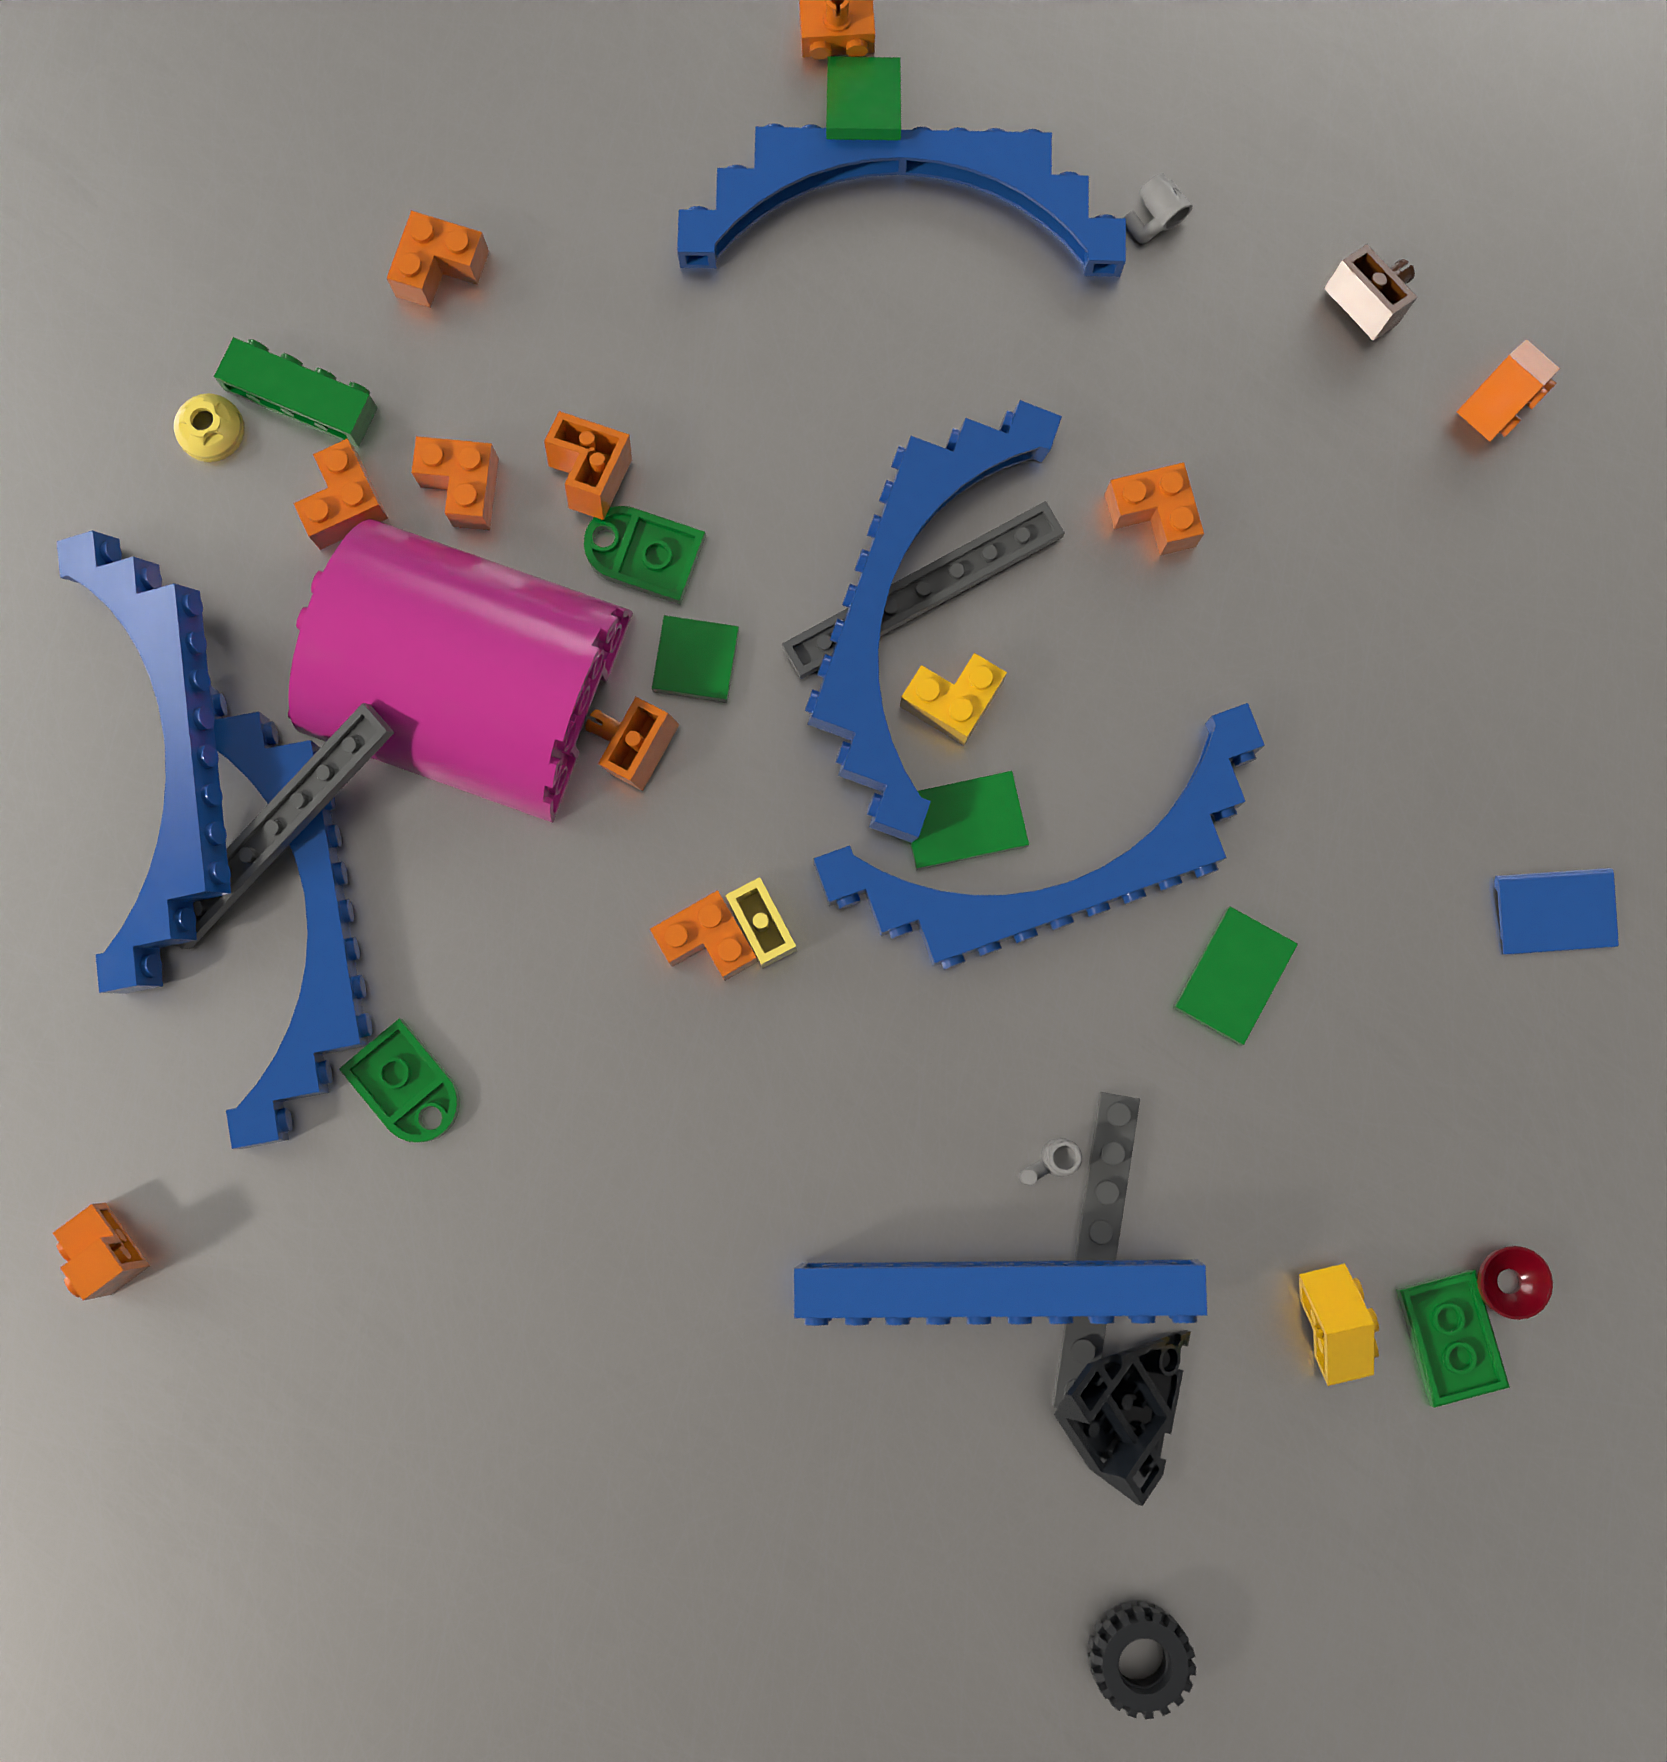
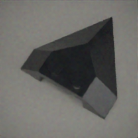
M1183 1330L1088 1363L1067 1391L1054 1414L1088 1468L1140 1506L1144 1505L1164 1475L1166 1459L1160 1457L1165 1433H1172L1183 1370L1178 1369L1181 1361L1180 1353L1182 1346L1188 1347L1191 1331Z

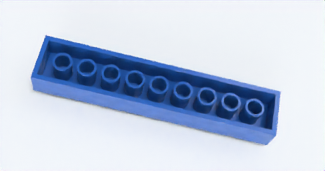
M1198 1259L801 1263L794 1268V1318H804L805 1325L809 1326L829 1325V1321H832V1318H845V1325H868L872 1318H885L886 1325H908L911 1318L926 1317V1324L947 1325L950 1324L951 1317H967V1324L984 1325L991 1324V1317H1007L1008 1324H1032V1317H1048L1050 1324H1072L1073 1316H1088L1090 1323L1111 1324L1114 1323V1316H1128V1319H1131V1323L1149 1324L1156 1323V1316H1169L1173 1323H1197V1316H1207L1206 1265Z

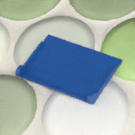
M1612 868L1495 876L1494 884L1498 892L1500 937L1503 954L1619 946L1615 880Z

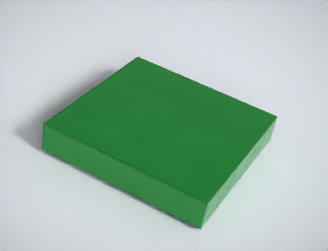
M664 615L652 691L728 702L739 626Z

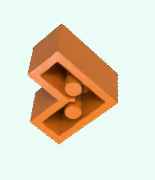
M411 210L386 278L395 296L431 308L442 275L478 285L489 254L483 233Z
M1526 339L1508 355L1458 409L1457 413L1489 442L1498 433L1506 437L1521 421L1517 413L1525 405L1532 410L1557 384L1551 378L1560 368Z
M559 411L544 440L548 466L569 473L565 482L569 509L604 520L632 461L630 435Z
M416 436L411 473L419 486L422 488L447 490L445 515L453 527L490 530L499 458L492 443Z
M348 438L313 454L328 488L293 504L309 538L320 550L343 540L362 521L374 519L382 522L389 519L358 453Z
M1184 462L1110 480L1104 495L1114 529L1150 521L1160 556L1194 548L1198 545L1204 535Z
M718 890L650 928L672 967L706 948L721 976L726 981L758 962L757 957Z
M107 1203L91 1204L53 1232V1235L59 1242L56 1244L59 1253L68 1261L60 1267L66 1276L64 1283L75 1297H81L83 1301L112 1295L150 1267Z

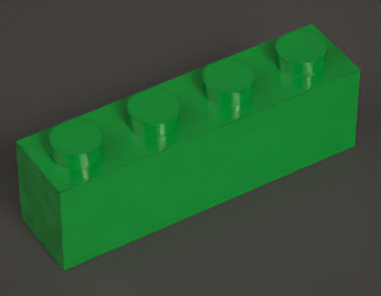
M232 338L214 375V378L225 391L340 440L348 438L352 445L360 446L378 409L367 388L355 382H349L346 385L336 381L337 378L332 373L316 367L314 371L303 367L301 361L289 354L282 353L281 356L272 354L265 345L256 340L248 339L246 343L237 338Z

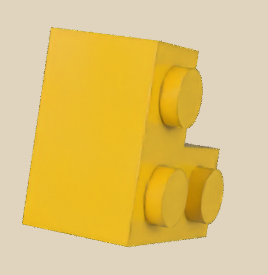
M976 653L972 655L955 684L921 665L901 696L900 707L965 746L1002 686L1007 672Z
M1345 1263L1299 1274L1300 1302L1313 1328L1314 1357L1327 1386L1373 1376L1374 1358L1379 1357L1374 1332L1379 1331V1323L1372 1307L1367 1308L1364 1303V1292L1357 1277L1352 1278Z

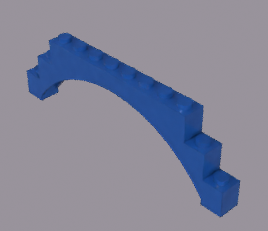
M768 124L765 127L755 126L754 169L746 168L742 165L717 168L716 210H709L702 206H693L688 210L679 209L677 253L680 268L717 269V259L737 237L765 215L799 196L838 182L864 177L890 175L919 176L963 184L991 194L1019 208L1046 227L1065 244L1084 266V276L1121 277L1126 262V218H1115L1108 214L1089 218V175H1078L1075 172H1062L1058 175H1052V133L1041 132L1037 129H1027L1022 132H1005L999 128H991L986 131H968L961 127L950 130H931L928 127H915L912 130L901 129V140L826 139V128L813 124L802 127H784L780 124Z
M1020 400L1013 412L1006 411L999 430L965 418L959 430L956 428L952 429L945 448L914 436L910 437L905 448L902 446L897 448L891 464L892 468L897 469L893 482L886 480L879 498V502L884 503L885 506L881 516L874 514L866 535L873 538L869 551L862 549L854 569L860 572L857 585L849 584L842 603L843 606L848 607L845 619L843 621L837 618L830 636V641L836 642L831 656L824 654L817 676L823 678L819 691L812 689L804 710L811 713L807 725L850 740V743L843 741L835 762L841 765L838 776L881 791L880 794H873L867 810V815L872 816L869 825L872 829L912 843L920 835L931 802L921 798L907 775L892 742L883 710L879 684L878 649L882 617L893 578L914 539L929 521L956 496L978 481L1004 468L1031 459L1042 462L1050 452L1062 418L1058 414Z
M92 530L57 541L60 578L80 583L88 588L111 610L127 631L150 677L159 707L165 745L166 780L163 814L158 841L148 874L122 928L104 953L95 954L99 993L127 994L163 987L160 948L197 940L196 916L193 902L231 894V872L227 858V834L223 819V795L220 789L219 756L216 750L215 718L212 712L211 679L208 673L207 641L204 635L203 603L200 591L175 583L161 587L162 577L159 564L136 557L121 560L120 540Z
M210 686L212 712L215 718L216 750L251 781L269 804L320 747L312 740L274 747V744H278V732L273 721H270L259 711L223 718L228 712L225 697L214 687ZM335 797L289 844L297 863L305 897L307 920L306 964L300 995L289 1028L276 1055L258 1083L236 1108L226 1110L232 1149H246L289 1140L288 1131L292 1130V1117L289 1109L284 1108L283 1102L329 1093L328 1084L332 1083L333 1079L332 1069L329 1061H324L323 1055L365 1047L369 1044L368 1036H372L371 1019L368 1013L363 1012L361 998L366 997V986L363 976L357 975L355 960L360 959V949L356 937H351L349 922L354 921V913L351 901L345 899L343 885L348 883V876L344 862H339L337 847L342 845L341 834L338 825L333 824L331 810L336 808Z
M1249 704L1237 706L1212 715L1205 723L1209 733L1199 762L1187 786L1168 814L1147 836L1130 850L1099 869L1067 883L1037 891L1008 895H968L939 891L913 884L885 873L854 856L849 845L813 858L814 866L829 907L838 904L839 909L850 907L861 902L859 896L866 894L881 936L890 934L891 939H896L912 933L913 929L911 926L917 924L933 967L942 964L943 969L946 970L966 962L964 955L978 951L980 957L1002 949L1000 942L1015 938L1016 943H1021L1038 936L1036 929L1051 925L1052 930H1057L1074 923L1072 917L1074 915L1087 911L1088 916L1092 917L1110 910L1109 903L1123 898L1125 904L1142 899L1147 896L1145 893L1146 889L1159 885L1161 891L1178 886L1183 883L1181 880L1182 876L1195 872L1197 878L1214 873L1219 870L1217 864L1227 857L1211 817H1214L1216 822L1236 816L1238 814L1236 808L1246 802L1231 762L1234 763L1235 767L1252 762L1257 759L1255 753L1265 746Z

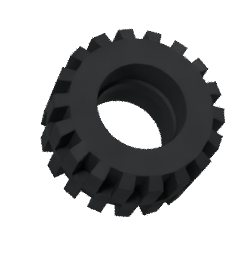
M1137 1601V1606L1132 1607L1129 1602L1120 1604L1122 1610L1116 1613L1111 1608L1106 1612L1108 1619L1104 1623L1100 1619L1094 1626L1097 1633L1095 1636L1090 1635L1088 1642L1091 1648V1652H1087L1088 1662L1091 1666L1090 1671L1100 1692L1105 1699L1110 1701L1115 1709L1118 1711L1124 1709L1127 1716L1136 1718L1137 1713H1142L1145 1719H1154L1153 1712L1157 1710L1161 1712L1162 1716L1171 1713L1168 1705L1174 1702L1179 1707L1184 1702L1181 1693L1183 1690L1190 1693L1193 1687V1683L1189 1679L1190 1675L1196 1676V1665L1192 1661L1195 1653L1188 1641L1189 1638L1177 1621L1156 1605L1151 1608L1146 1602ZM1139 1639H1152L1159 1642L1163 1648V1658L1154 1674L1144 1679H1131L1121 1674L1119 1670L1120 1656L1130 1643Z

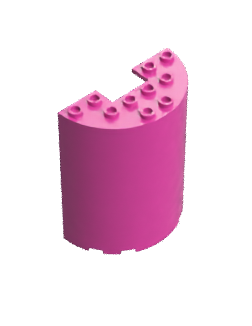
M374 519L362 521L345 536L331 556L324 571H318L315 574L311 585L313 595L309 605L301 609L297 618L296 627L300 632L291 666L288 718L291 719L294 728L300 733L326 742L362 703L370 704L395 732L371 758L553 823L580 754L575 744L600 680L607 683L633 612L627 608Z

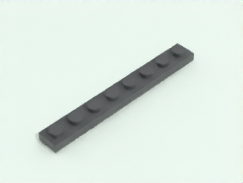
M1045 501L891 584L882 617L880 636L1063 538L1065 532L1047 502ZM848 608L782 643V648L800 679L819 670L824 654L832 655L836 642L830 641L831 633L837 618L844 621Z
M362 703L228 846L227 858L231 872V894L193 902L196 916L197 940L178 944L181 949H191L395 733L370 704Z
M1104 1092L1099 1094L1074 1260H1116L1140 1105L1139 1098ZM1073 1316L1072 1324H1064L1052 1402L1054 1408L1059 1407L1065 1394L1085 1366L1102 1358L1107 1324L1090 1323L1088 1316Z

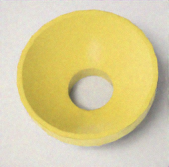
M211 393L200 394L187 400L179 408L174 421V433L182 449L192 458L204 462H217L232 455L240 446L245 432L244 420L237 407L226 398ZM202 411L211 412L213 415L211 426L205 430L195 429L193 426L194 417Z

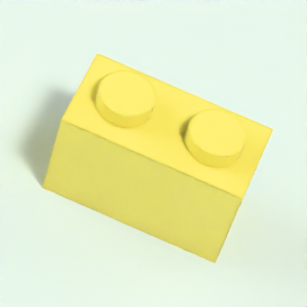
M760 877L725 895L762 968L797 951L796 945Z

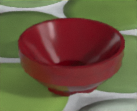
M1507 1246L1497 1249L1485 1258L1478 1272V1289L1483 1301L1495 1313L1505 1318L1521 1320L1533 1317L1546 1307L1551 1298L1553 1279L1548 1264L1540 1255L1528 1248ZM1506 1269L1514 1271L1518 1277V1286L1510 1293L1503 1292L1497 1282L1499 1274Z

